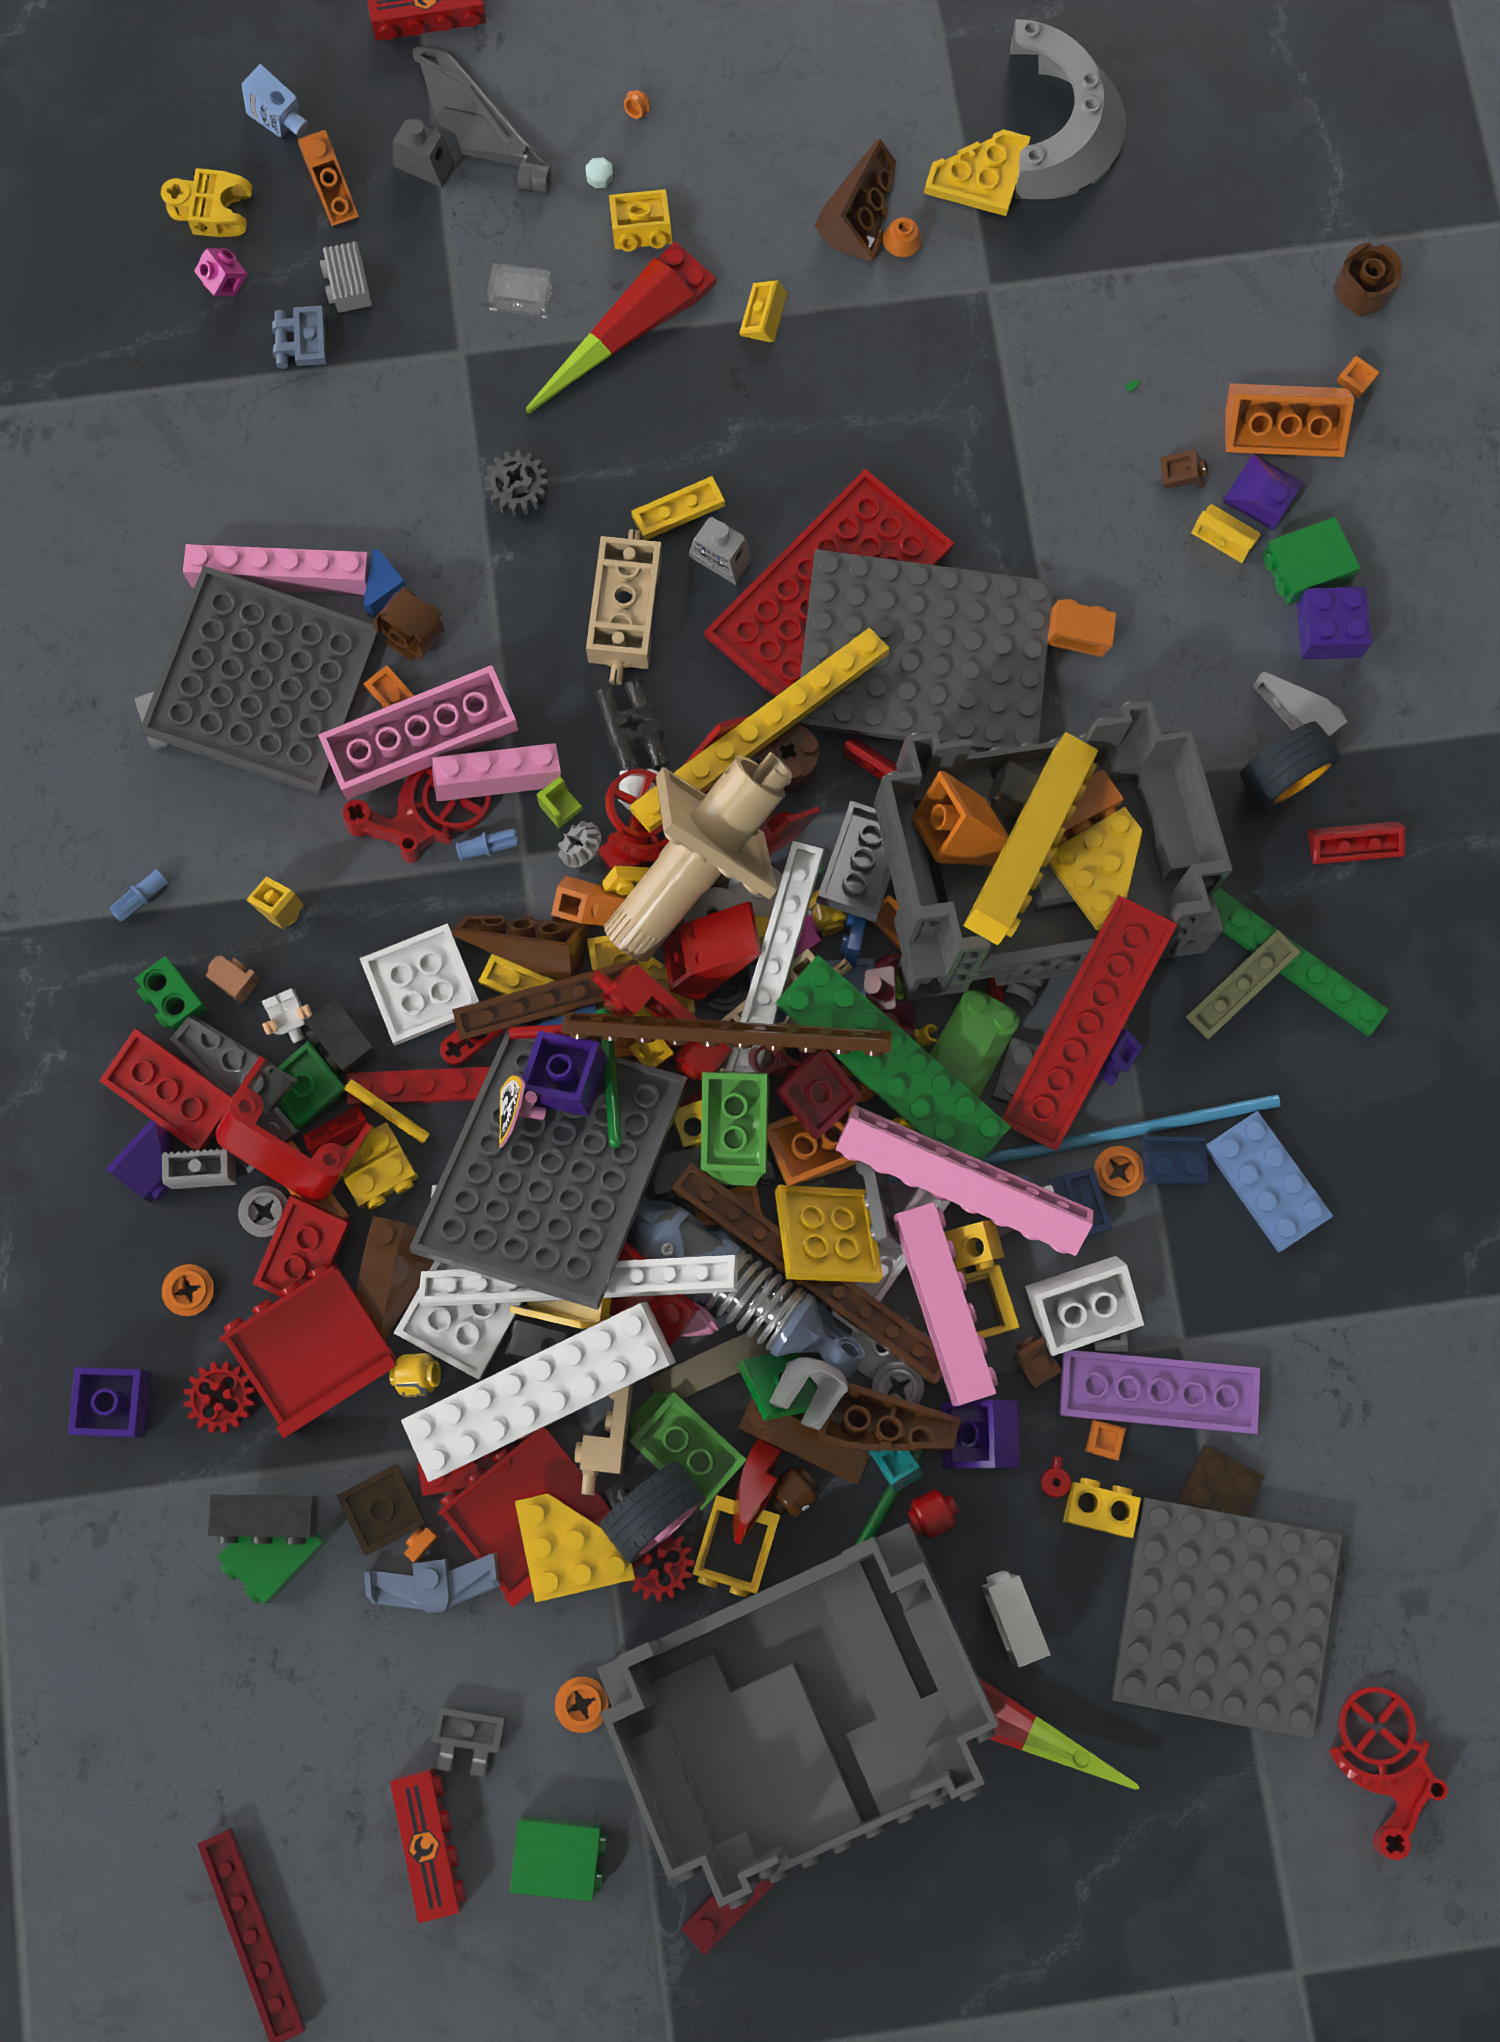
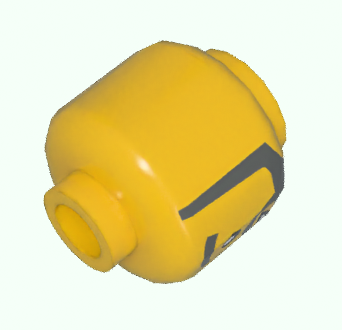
M428 1353L399 1356L396 1360L397 1366L391 1369L389 1373L391 1385L395 1386L397 1392L403 1397L427 1396L434 1391L441 1380L440 1365Z

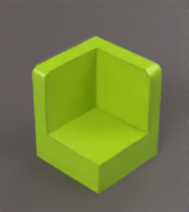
M561 776L536 794L539 806L558 829L582 811V806L567 790L565 781Z

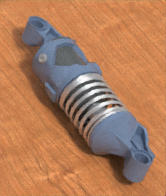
M643 1196L631 1229L639 1254L645 1259L735 1255L738 1258L737 1292L684 1294L687 1298L702 1307L705 1306L706 1310L715 1307L718 1309L716 1311L717 1317L722 1316L724 1311L728 1312L727 1324L732 1323L736 1316L743 1315L736 1325L737 1331L742 1330L754 1314L756 1318L747 1331V1338L752 1337L764 1321L766 1325L757 1338V1344H762L775 1328V1332L766 1345L767 1351L771 1350V1354L779 1357L790 1353L818 1352L824 1362L843 1372L847 1381L850 1379L864 1358L865 1351L855 1338L836 1325L832 1314L825 1304L816 1301L815 1296L810 1293L807 1294L802 1288L796 1289L789 1297L793 1288L792 1281L786 1282L781 1288L780 1286L783 1281L781 1274L776 1275L770 1281L773 1274L772 1268H766L761 1273L762 1261H756L751 1264L752 1255L746 1254L745 1250H742L736 1244V1240L725 1231H708L701 1220L682 1207H677L673 1202L649 1200Z

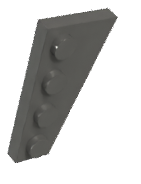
M196 1016L187 1017L170 1038L174 1045L205 1077L231 1096H234L259 1058V1055ZM269 1062L251 1090L260 1095L265 1107L271 1111L279 1105L299 1080Z

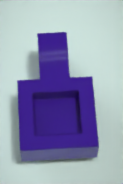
M1122 1029L1095 1079L1097 1082H1101L1103 1079L1108 1085L1112 1086L1117 1081L1120 1071L1128 1072L1142 1050L1143 1046L1128 1030Z

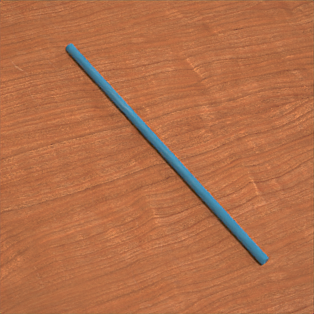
M1276 1094L1065 1137L1057 1151L1041 1143H1035L991 1152L982 1161L990 1165H996L1280 1107V1098ZM887 1174L889 1184L901 1181L900 1178Z

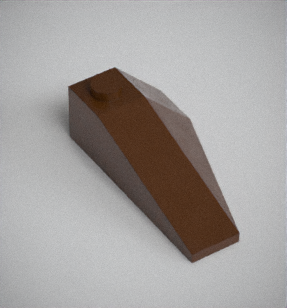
M881 139L874 142L825 204L814 224L830 248L865 261L873 260L883 241L884 231L881 230L882 218L887 217L888 208L885 206L886 194L892 189L896 160Z
M533 914L523 915V918L506 921L503 915L464 916L454 927L452 934L461 940L535 973L559 980L574 976L583 965L588 944L587 939H589L592 925L581 924L556 916H552V920H534Z
M373 1216L355 1294L384 1339L387 1340L398 1323L399 1317L408 1303L412 1301L420 1286L421 1271H429L435 1260L411 1253L409 1247L418 1227Z
M848 1382V1391L841 1397L822 1428L818 1430L816 1441L847 1451H952L961 1418Z
M753 1397L751 1398L738 1430L858 1485L871 1456L867 1451H847L816 1441L818 1430L806 1427L801 1423L805 1413L764 1421Z

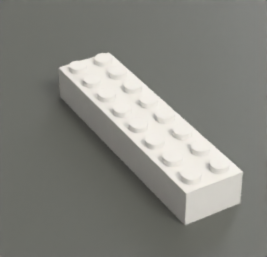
M648 1301L642 1302L402 1419L401 1422L428 1482L654 1374L676 1363Z

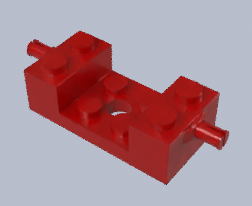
M638 964L625 967L614 981L607 977L599 968L590 977L604 990L601 997L606 1002L603 1005L613 1015H636L644 1006L645 1010L653 1017L697 1019ZM687 1041L671 1060L677 1064L674 1069L680 1075L688 1077V1080L692 1078L693 1080L702 1081V1072L715 1071L733 1050L725 1043H720L716 1047H707L701 1045L700 1042Z

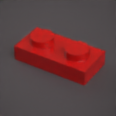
M357 1105L303 1135V1139L309 1153L313 1157L318 1148L324 1144L336 1143L341 1146L350 1140H356L368 1121L361 1107Z

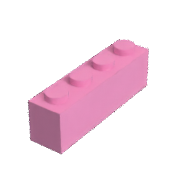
M556 743L432 757V775L437 801L544 789L560 777L561 773Z

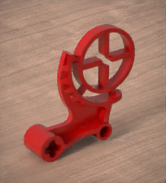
M431 766L409 775L399 794L398 812L394 818L387 819L371 810L367 803L359 799L348 801L342 809V816L347 831L351 835L356 837L369 835L375 839L394 843L400 847L401 855L405 862L415 863L420 858V852L435 840L444 844H450L452 837L448 835L449 831L461 832L479 825L490 810L491 795L486 796L483 808L466 798L460 799L461 806L476 814V816L466 822H447L446 820L456 808L455 800H450L438 817L431 811L428 805V796L431 788L435 790ZM428 774L430 777L423 789V801L415 803L417 788L422 779ZM425 809L428 818L436 826L442 828L441 831L432 828L424 822L417 810Z
M633 769L613 780L607 790L605 798L606 812L611 823L617 829L616 832L608 836L607 840L618 850L630 857L643 861H656L659 853L670 841L667 837L661 841L659 840L657 833L663 830V824L651 833L635 831L639 820L631 814L626 826L620 820L615 810L614 797L631 805L649 792L652 782L657 786V774L645 769ZM630 776L644 777L637 798L617 789L618 784L624 778ZM624 834L635 839L650 837L653 844H635L623 839L622 835Z
M1367 1687L1352 1693L1342 1704L1338 1715V1730L1343 1744L1338 1748L1334 1746L1328 1751L1338 1768L1352 1782L1368 1791L1388 1795L1395 1800V1811L1385 1824L1374 1832L1372 1843L1377 1853L1383 1857L1401 1860L1411 1850L1409 1836L1416 1827L1417 1819L1428 1799L1436 1801L1445 1799L1448 1795V1787L1445 1782L1436 1779L1424 1760L1430 1742L1426 1739H1423L1421 1743L1415 1741L1416 1723L1408 1704L1393 1691L1380 1687ZM1376 1692L1392 1698L1378 1716V1722L1385 1723L1398 1706L1402 1708L1406 1716L1408 1734L1404 1744L1387 1729L1381 1728L1379 1730L1380 1735L1399 1750L1389 1758L1372 1759L1361 1754L1376 1735L1374 1729H1368L1355 1746L1352 1745L1348 1738L1345 1721L1349 1707L1367 1723H1374V1718L1355 1702L1357 1698L1367 1693ZM1411 1748L1416 1751L1413 1758L1404 1767L1387 1774L1386 1765L1402 1759ZM1349 1751L1359 1760L1377 1765L1378 1774H1370L1358 1769L1343 1755ZM1433 1784L1436 1785V1792L1434 1795L1431 1793V1786ZM1387 1836L1397 1837L1394 1841L1398 1844L1395 1850L1386 1849L1389 1845L1385 1842Z

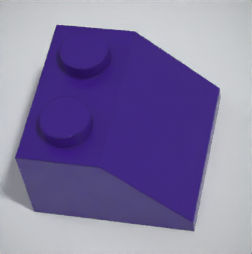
M975 1400L954 1407L952 1402H942V1412L961 1418L954 1449L952 1451H943V1469L1020 1468L1018 1401Z

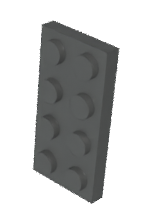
M850 801L816 903L876 922L891 873L875 808Z

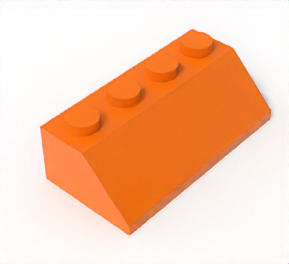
M1230 383L1225 411L1226 452L1344 457L1355 398L1348 388Z

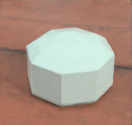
M604 157L592 158L586 165L587 183L594 188H606L613 181L612 163Z

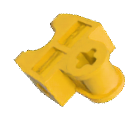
M196 168L194 181L178 178L170 179L162 185L161 196L166 203L170 217L177 221H188L193 235L231 237L242 235L246 231L247 221L240 214L233 213L231 209L227 208L234 202L250 198L253 187L247 179L225 171Z

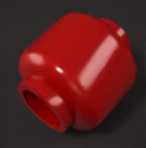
M937 1489L913 1499L910 1504L911 1510L907 1511L917 1535L923 1534L928 1539L955 1527L954 1515L959 1513L952 1496L944 1497L943 1493Z

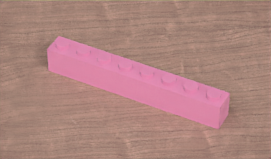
M854 1105L839 1137L836 1151L841 1152L845 1158L852 1161L859 1160L870 1165L881 1174H891L900 1178L903 1183L910 1187L925 1189L931 1192L937 1199L949 1200L959 1204L965 1211L986 1216L998 1226L1011 1227L1020 1231L1024 1237L1030 1240L1038 1239L1049 1244L1057 1252L1076 1256L1093 1225L1094 1210L857 1105Z

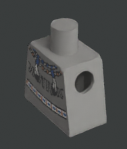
M709 517L692 542L688 557L735 585L752 562L746 538L713 517Z

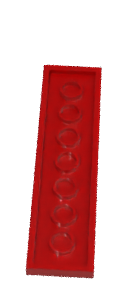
M1119 894L1117 895L1001 1116L1011 1126V1129L1055 1151L1058 1150L1178 924Z

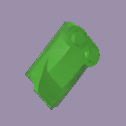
M967 989L960 998L930 1055L979 1098L1011 1037L1018 1028L1021 1019L1012 1008L981 991Z
M736 1071L702 1072L701 1170L706 1171L721 1185L755 1186L759 1178L767 1172L768 1107L771 1090L769 1073Z
M655 1391L629 1420L631 1426V1439L629 1442L659 1470L677 1461L688 1472L706 1497L704 1504L700 1507L701 1510L716 1497L747 1460L675 1392L659 1393Z

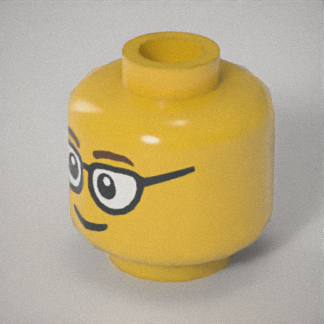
M819 890L814 891L807 916H810L819 929L818 933H821L822 936H830L843 931L849 913L816 903Z

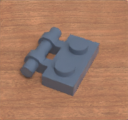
M323 306L293 307V318H286V312L283 310L275 311L272 333L275 334L273 357L276 358V367L280 369L287 368L290 356H295L297 366L327 364ZM290 332H294V342H287V335Z

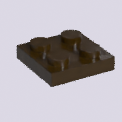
M1203 1445L1176 1503L1246 1517L1265 1476L1215 1449Z
M398 1464L336 1495L365 1556L427 1524Z

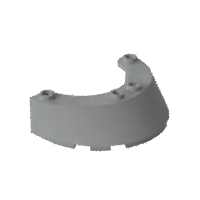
M1016 19L1010 54L1038 55L1039 74L1055 76L1070 82L1075 99L1072 115L1058 133L1047 140L1028 145L1020 152L1019 172L1014 199H1054L1078 193L1080 188L1091 182L1094 184L1110 170V166L1119 155L1126 132V116L1123 102L1109 77L1076 40L1052 26L1030 20Z

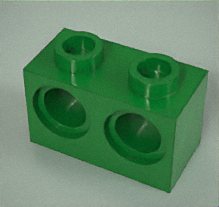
M166 956L134 978L140 986L136 990L147 1005L154 1004L158 1010L154 1016L165 1029L171 1027L174 1031H177L187 1017L196 1016L201 1018L209 1012L176 966ZM160 979H166L165 987L162 990L154 991L156 982ZM176 1004H185L184 1010L180 1014L172 1015V1009Z

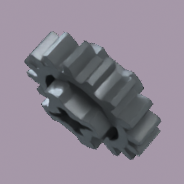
M517 450L515 456L511 457L506 451L504 452L505 459L501 460L495 457V467L488 465L486 468L488 475L483 478L484 484L487 486L485 487L486 496L490 497L493 507L500 504L502 513H505L510 508L513 516H516L518 509H522L526 515L528 514L529 506L535 509L539 508L537 499H546L544 490L549 489V483L546 480L548 478L547 470L542 469L540 459L533 462L531 453H528L524 458L521 457L520 450ZM530 472L536 478V483H534L533 479L530 478ZM497 483L503 488V493L498 490Z

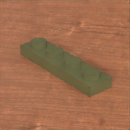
M1277 930L1185 1018L1208 1040L1287 966L1300 951Z

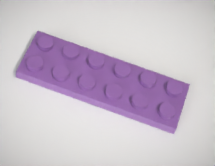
M1069 1350L1063 1352L1059 1416L1255 1435L1258 1434L1260 1368Z

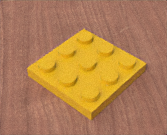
M778 1185L775 1190L786 1279L880 1282L883 1278L878 1242L873 1239L870 1232L872 1219L871 1213L864 1201L866 1190Z

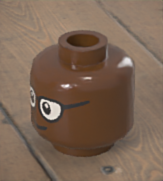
M790 1467L776 1478L778 1480L773 1492L774 1496L770 1501L781 1515L788 1512L791 1516L798 1517L818 1500L816 1490L819 1489V1486L803 1467L800 1470Z

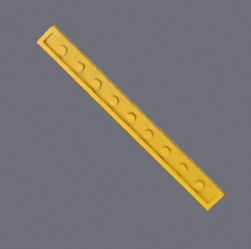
M869 627L675 771L674 774L704 793L715 785L737 756L750 759L889 654V647ZM657 786L630 805L632 814L649 833L663 824Z

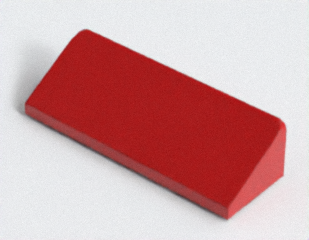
M857 738L848 740L844 745V757L880 780L889 772L897 770L894 761Z
M1399 822L1308 829L1313 864L1405 856V826Z

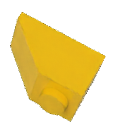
M267 876L246 899L271 923L283 930L297 920L300 910L304 907L291 889Z

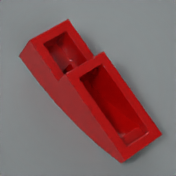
M759 1438L746 1460L734 1502V1542L741 1545L772 1499L778 1480L772 1474L776 1469L781 1450Z

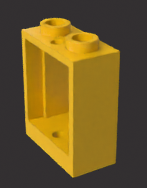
M1000 1265L963 1275L966 1285L982 1280L987 1281L1000 1322L999 1326L979 1331L977 1335H982L984 1339L1019 1328Z
M716 1495L693 1574L699 1576L698 1583L717 1588L718 1582L731 1586L729 1593L748 1598L750 1592L754 1594L758 1592L780 1515L764 1510L756 1521L768 1527L752 1581H744L704 1568L720 1511L733 1514L735 1502L734 1500Z

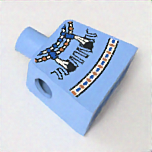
M259 64L241 84L246 113L279 137L284 136L289 130L297 136H301L307 129L308 122L299 115L296 96L265 67Z

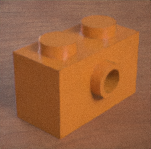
M1072 599L1058 600L1051 608L1047 638L1048 645L1102 657L1113 646L1116 613L1107 611L1102 606L1089 607L1080 605Z

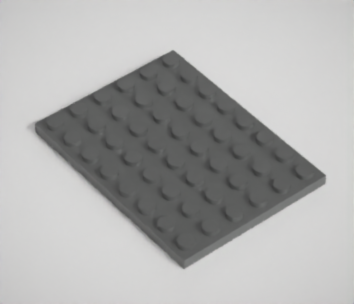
M815 549L800 679L869 627L889 647V654L797 724L810 729L905 741L906 736L917 731L937 732L940 743L951 738H959L961 740L972 739L973 745L971 750L989 751L997 746H1005L1006 748L1018 747L1026 742H1036L1038 744L1053 581Z
M508 1027L409 1248L412 1254L599 1310L687 1088L688 1077L615 1057L622 1144L619 1148H612L609 1145L604 1072L589 1116L546 1108L544 1120L518 1116L510 1137L503 1148L499 1147L500 1089L510 1076L518 1075L523 1078L536 1039H510Z

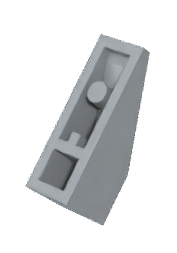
M1265 671L1259 675L1253 685L1255 690L1292 731L1306 723L1316 721L1324 729V732L1327 733L1329 739H1332L1340 733L1348 722L1343 711L1337 705H1333L1327 698Z

